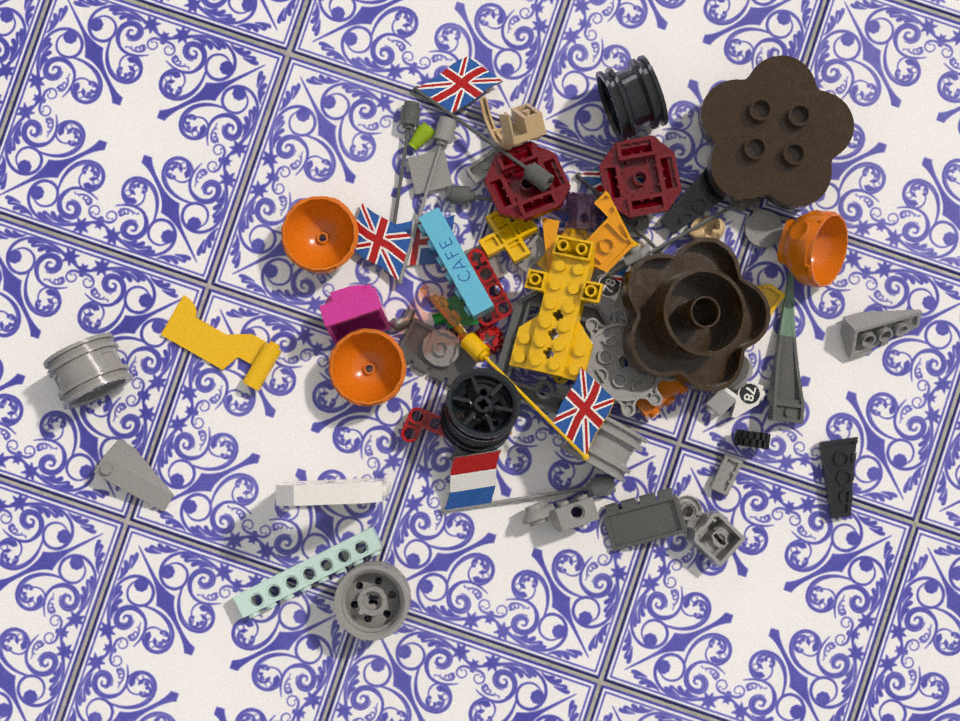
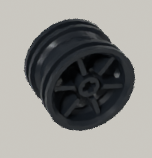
M644 55L638 56L637 60L630 59L628 61V68L618 72H614L610 67L605 69V73L602 71L596 72V84L601 103L610 126L619 141L626 140V136L628 138L635 137V129L649 125L652 129H657L659 124L661 126L668 124V111L661 86L654 69Z
M475 368L461 373L451 383L440 412V425L444 436L452 446L468 454L499 449L508 439L518 419L521 408L519 393L509 378L498 371L488 368ZM466 395L469 399L462 398V396ZM463 413L465 419H461L459 414ZM492 421H497L499 425L493 426Z

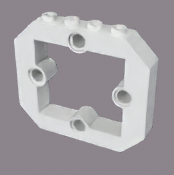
M387 478L284 482L276 485V506L383 502L391 494V483L387 482Z

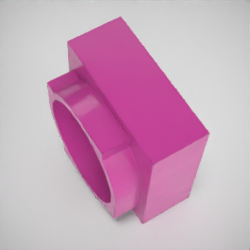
M371 284L354 285L331 292L325 304L319 306L325 327L335 345L350 332L357 329L368 328L382 332L391 329L375 287L372 288Z

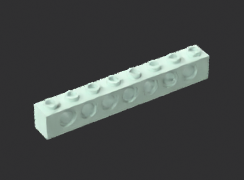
M374 526L235 595L233 599L242 617L249 616L251 619L260 614V609L266 607L269 610L277 605L276 601L282 598L284 601L289 600L295 596L294 592L298 590L304 592L312 588V583L318 581L320 584L329 579L328 575L334 572L338 575L347 570L346 566L350 564L356 566L364 562V557L370 555L372 558L380 554V549L384 546ZM363 542L367 547L366 551L359 552L356 548L357 543ZM341 551H346L349 554L347 561H342L339 558ZM329 560L332 564L331 569H324L322 561ZM310 568L314 571L313 578L305 576L306 569ZM289 577L297 580L296 587L288 585ZM271 586L279 588L280 593L278 596L271 594ZM254 595L261 596V604L254 603Z

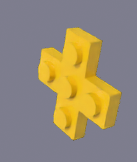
M497 211L485 216V220L493 233L478 240V243L487 258L505 250L515 265L531 256V252L523 239L538 232V228L532 220L527 222L515 220L511 222L508 218L499 217Z

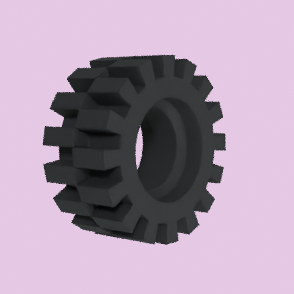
M736 429L734 445L769 449L771 434Z

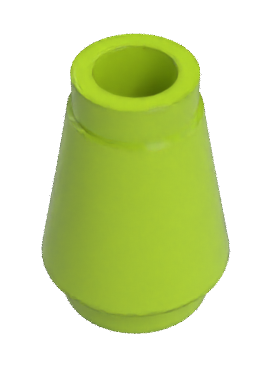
M423 122L421 125H418L408 144L417 151L418 148L433 137L435 131Z

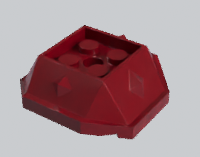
M653 135L615 142L598 167L603 193L607 191L617 211L629 219L667 212L682 190L675 153ZM635 176H642L644 183H637Z
M531 141L516 146L511 150H506V152L526 166L537 163L554 175L552 184L544 192L524 179V168L501 152L494 155L484 182L499 217L527 222L562 207L571 189V185L555 153L539 147ZM525 185L532 186L531 188H524Z

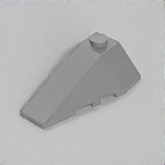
M916 309L859 312L844 316L840 332L849 360L868 355L872 352V348L880 344L881 346L888 344L887 340L892 337H901L919 327L922 311Z
M118 439L107 451L94 470V473L163 512L174 497L171 490L151 469L152 467L142 458L138 450L121 439Z

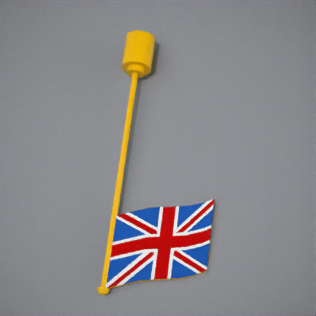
M475 333L468 334L461 341L460 346L476 362L486 360L496 371L505 375L488 358L490 348ZM581 367L575 384L561 403L553 422L515 385L518 393L583 457L582 460H588L589 454L587 453L593 439L610 414L615 399Z

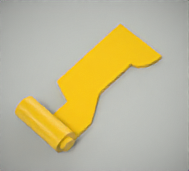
M183 295L161 335L222 370L238 357L252 366L242 382L259 391L282 352L279 350L280 345L271 340L267 343L253 334H224L196 318L197 309L194 303Z

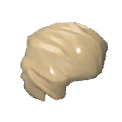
M706 215L704 219L699 217L691 224L690 228L709 218L710 215ZM715 218L688 233V235L693 240L703 237L719 240L725 231V224L722 219Z

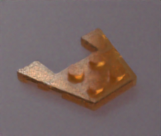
M426 284L420 288L421 292L437 308L463 340L468 333L459 322L462 320L455 310L450 311L447 306L449 304L442 295L438 297Z

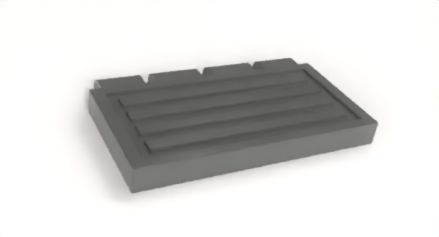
M414 317L399 345L403 351L407 366L411 360H414L411 368L424 375L428 369H431L428 377L441 384L445 377L448 378L445 385L447 387H450L454 379L461 373L474 369L477 362L462 347L457 360L451 365L437 367L430 364L424 357L422 346L426 336L437 329Z
M671 488L657 491L658 499L654 492L639 496L640 504H638L637 498L634 497L622 500L621 509L618 502L604 505L606 513L602 515L613 551L688 532L678 495L673 494Z

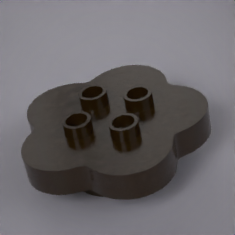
M784 55L773 56L763 60L753 69L747 79L728 80L716 85L706 95L698 112L700 132L711 147L707 163V173L713 189L721 197L732 202L745 203L765 198L775 206L788 210L805 208L824 195L831 181V162L833 158L848 146L854 132L853 115L846 103L838 96L818 89L813 74L808 67L800 60Z
M710 237L698 238L681 245L672 255L661 253L649 255L631 264L622 277L620 287L621 299L629 314V320L623 333V351L629 364L643 375L649 377L672 375L682 385L696 392L723 390L738 378L743 367L745 350L756 344L765 335L769 327L771 313L767 298L756 285L741 276L736 255L728 245L718 239Z

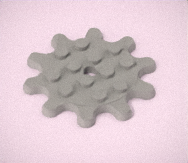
M616 308L612 313L613 319L609 325H602L596 318H589L585 323V327L590 333V340L594 345L587 373L620 404L622 414L626 417H631L635 414V404L639 399L647 400L652 406L661 405L663 397L657 389L658 383L660 381L672 382L676 378L672 375L665 377L643 375L636 371L629 362L628 366L624 368L619 365V358L626 359L622 340L628 319L627 313L623 308Z

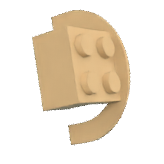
M481 96L479 99L488 132L499 147L511 150L513 146H520L528 140H537L540 136L546 134L542 112L529 103L511 108L513 123L511 122L510 114L507 112L498 114L501 128L496 129L487 98Z

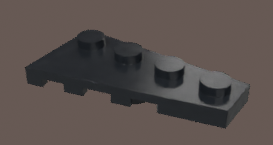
M707 168L661 219L660 223L671 233L675 234L725 199L713 189L708 178Z
M858 437L818 442L829 516L831 519L851 516L852 486L855 475L854 465Z

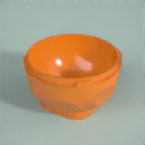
M313 196L301 199L286 214L281 228L282 245L289 259L299 268L315 274L335 272L352 258L358 244L359 230L354 215L344 203L332 197ZM325 235L326 240L320 241V236Z
M822 210L811 211L798 217L797 220L789 219L783 227L777 250L778 262L785 265L794 278L803 285L811 287L831 285L841 271L846 257L848 230L845 220L836 212Z
M362 328L350 332L335 345L329 358L328 371L333 387L342 398L359 406L371 407L390 401L398 394L406 375V361L402 349L391 336L376 329ZM368 365L373 366L372 372H367L366 367Z

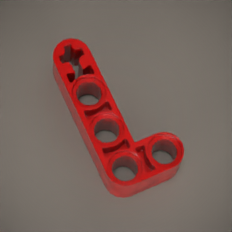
M473 248L468 253V260L495 309L490 312L492 314L491 320L486 322L481 317L478 320L482 325L489 326L510 315L512 305L483 250ZM473 252L481 253V262L484 263L486 261L487 264L481 265L476 269L475 266H479L476 260L471 259ZM482 269H489L491 276L483 279L480 276ZM495 285L500 288L498 295L492 296L489 293L491 286ZM507 303L509 305L508 311L500 312L498 310L499 304Z
M413 408L409 412L402 428V439L406 442H414L419 437L422 428L445 437L441 425L438 429H433L430 426L431 419L438 418L440 420V416L422 408ZM417 410L423 414V418L419 422L413 420L412 417L413 413ZM406 429H414L415 437L413 439L406 438Z

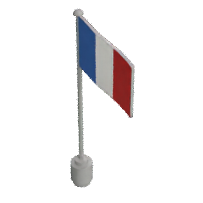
M501 449L454 457L450 472V492L446 508H442V513L446 514V512L587 490L589 494H593V497L611 495L612 492H616L613 477L602 476L590 478L587 487L492 501L496 486L497 462Z

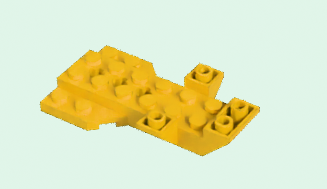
M557 235L552 252L554 257L550 273L530 268L528 270L524 287L542 293L544 296L539 315L518 328L509 365L576 381L581 367L587 372L594 346L580 323L584 304H599L604 284L591 281L594 269L595 242ZM561 313L562 315H564L563 319L560 318L558 321L556 316L557 314ZM556 331V333H558L559 336L558 338L555 337V340H553L551 335ZM551 350V352H553L554 355L553 357L550 356V359H548V356L546 355L547 352H550Z

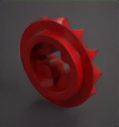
M494 325L481 326L475 334L482 341L486 339L485 332L490 337L497 336L492 340L493 347L489 343H485L490 348L489 354H496L504 344L502 331Z

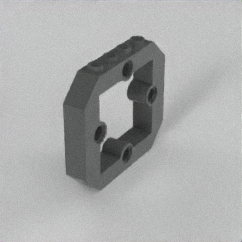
M534 291L516 301L497 367L508 378H510L513 366L509 365L514 347L513 339L517 336L518 328L526 323L530 308L540 310L544 296L542 293ZM591 303L584 304L580 322L586 323L589 318H596L602 325H609L600 306ZM561 313L557 314V316H556V318L558 319V321H559V319L561 318V317H560ZM511 380L539 409L557 414L561 403L566 397L554 393L553 385L546 380L538 382L535 387ZM541 385L549 387V393L545 396L541 395L538 391ZM519 394L521 404L531 406V405Z

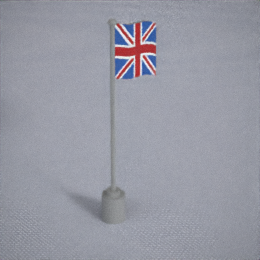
M439 116L433 139L436 140V144L439 146L412 236L395 223L372 212L363 203L357 218L359 234L355 252L362 258L386 270L397 279L396 283L398 285L403 284L402 279L418 229L417 225H419L418 218L422 216L442 146L451 144L458 121L446 116Z

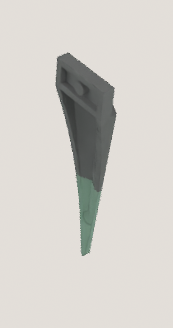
M789 271L767 401H769L767 420L803 424L805 403L796 343L794 276Z

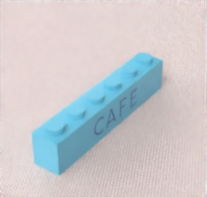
M439 207L419 217L420 224L417 226L422 235L426 234L429 238L426 242L431 251H436L438 255L436 260L441 268L445 267L447 271L445 276L450 284L454 283L456 287L454 292L458 300L463 299L466 305L463 308L467 316H472L475 321L495 310L491 299Z

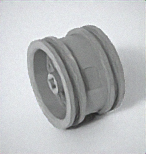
M101 333L77 341L57 351L43 362L44 368L49 369L47 372L48 376L55 379L60 390L58 397L61 401H64L62 404L64 409H73L92 403L121 389L133 380L132 373H127L129 371L128 365L122 363L116 351L119 346L116 341H113L115 337L112 333Z

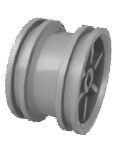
M607 417L593 439L587 453L589 454V459L584 462L625 483L626 479L623 478L625 473L630 474L631 472L627 469V462L634 451L642 452L643 448L640 446L642 442L646 444L648 440L618 421ZM568 442L565 445L561 444L559 446L561 449L582 460L583 457Z
M377 560L363 562L351 569L337 587L334 598V609L337 619L342 627L354 637L369 641L384 639L396 632L405 621L411 603L410 586L403 573L394 565ZM377 577L382 578V583L379 585L375 583V578ZM358 582L363 583L362 589H357L356 584ZM390 591H394L396 593L395 598H390L388 596ZM369 595H377V601L379 602H370L371 597ZM352 601H356L358 603L357 608H353L351 606ZM385 610H389L391 612V615L389 617H385L383 615V612ZM366 615L372 617L370 622L365 621L364 617Z

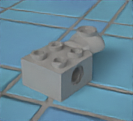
M582 493L574 496L575 500L570 502L567 499L556 502L557 506L555 507L553 503L544 506L541 503L525 507L526 512L523 515L522 524L529 523L530 527L547 522V517L551 516L554 528L559 533L599 520L600 517L593 497ZM578 506L580 513L573 516L571 510L573 507Z
M689 495L681 496L678 499L682 512L685 506L688 507V513L684 516L688 527L686 539L713 565L721 567L746 538L720 512L714 510L702 512V506L698 499Z

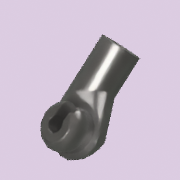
M407 307L403 317L390 320V326L394 330H402L409 327L416 311Z

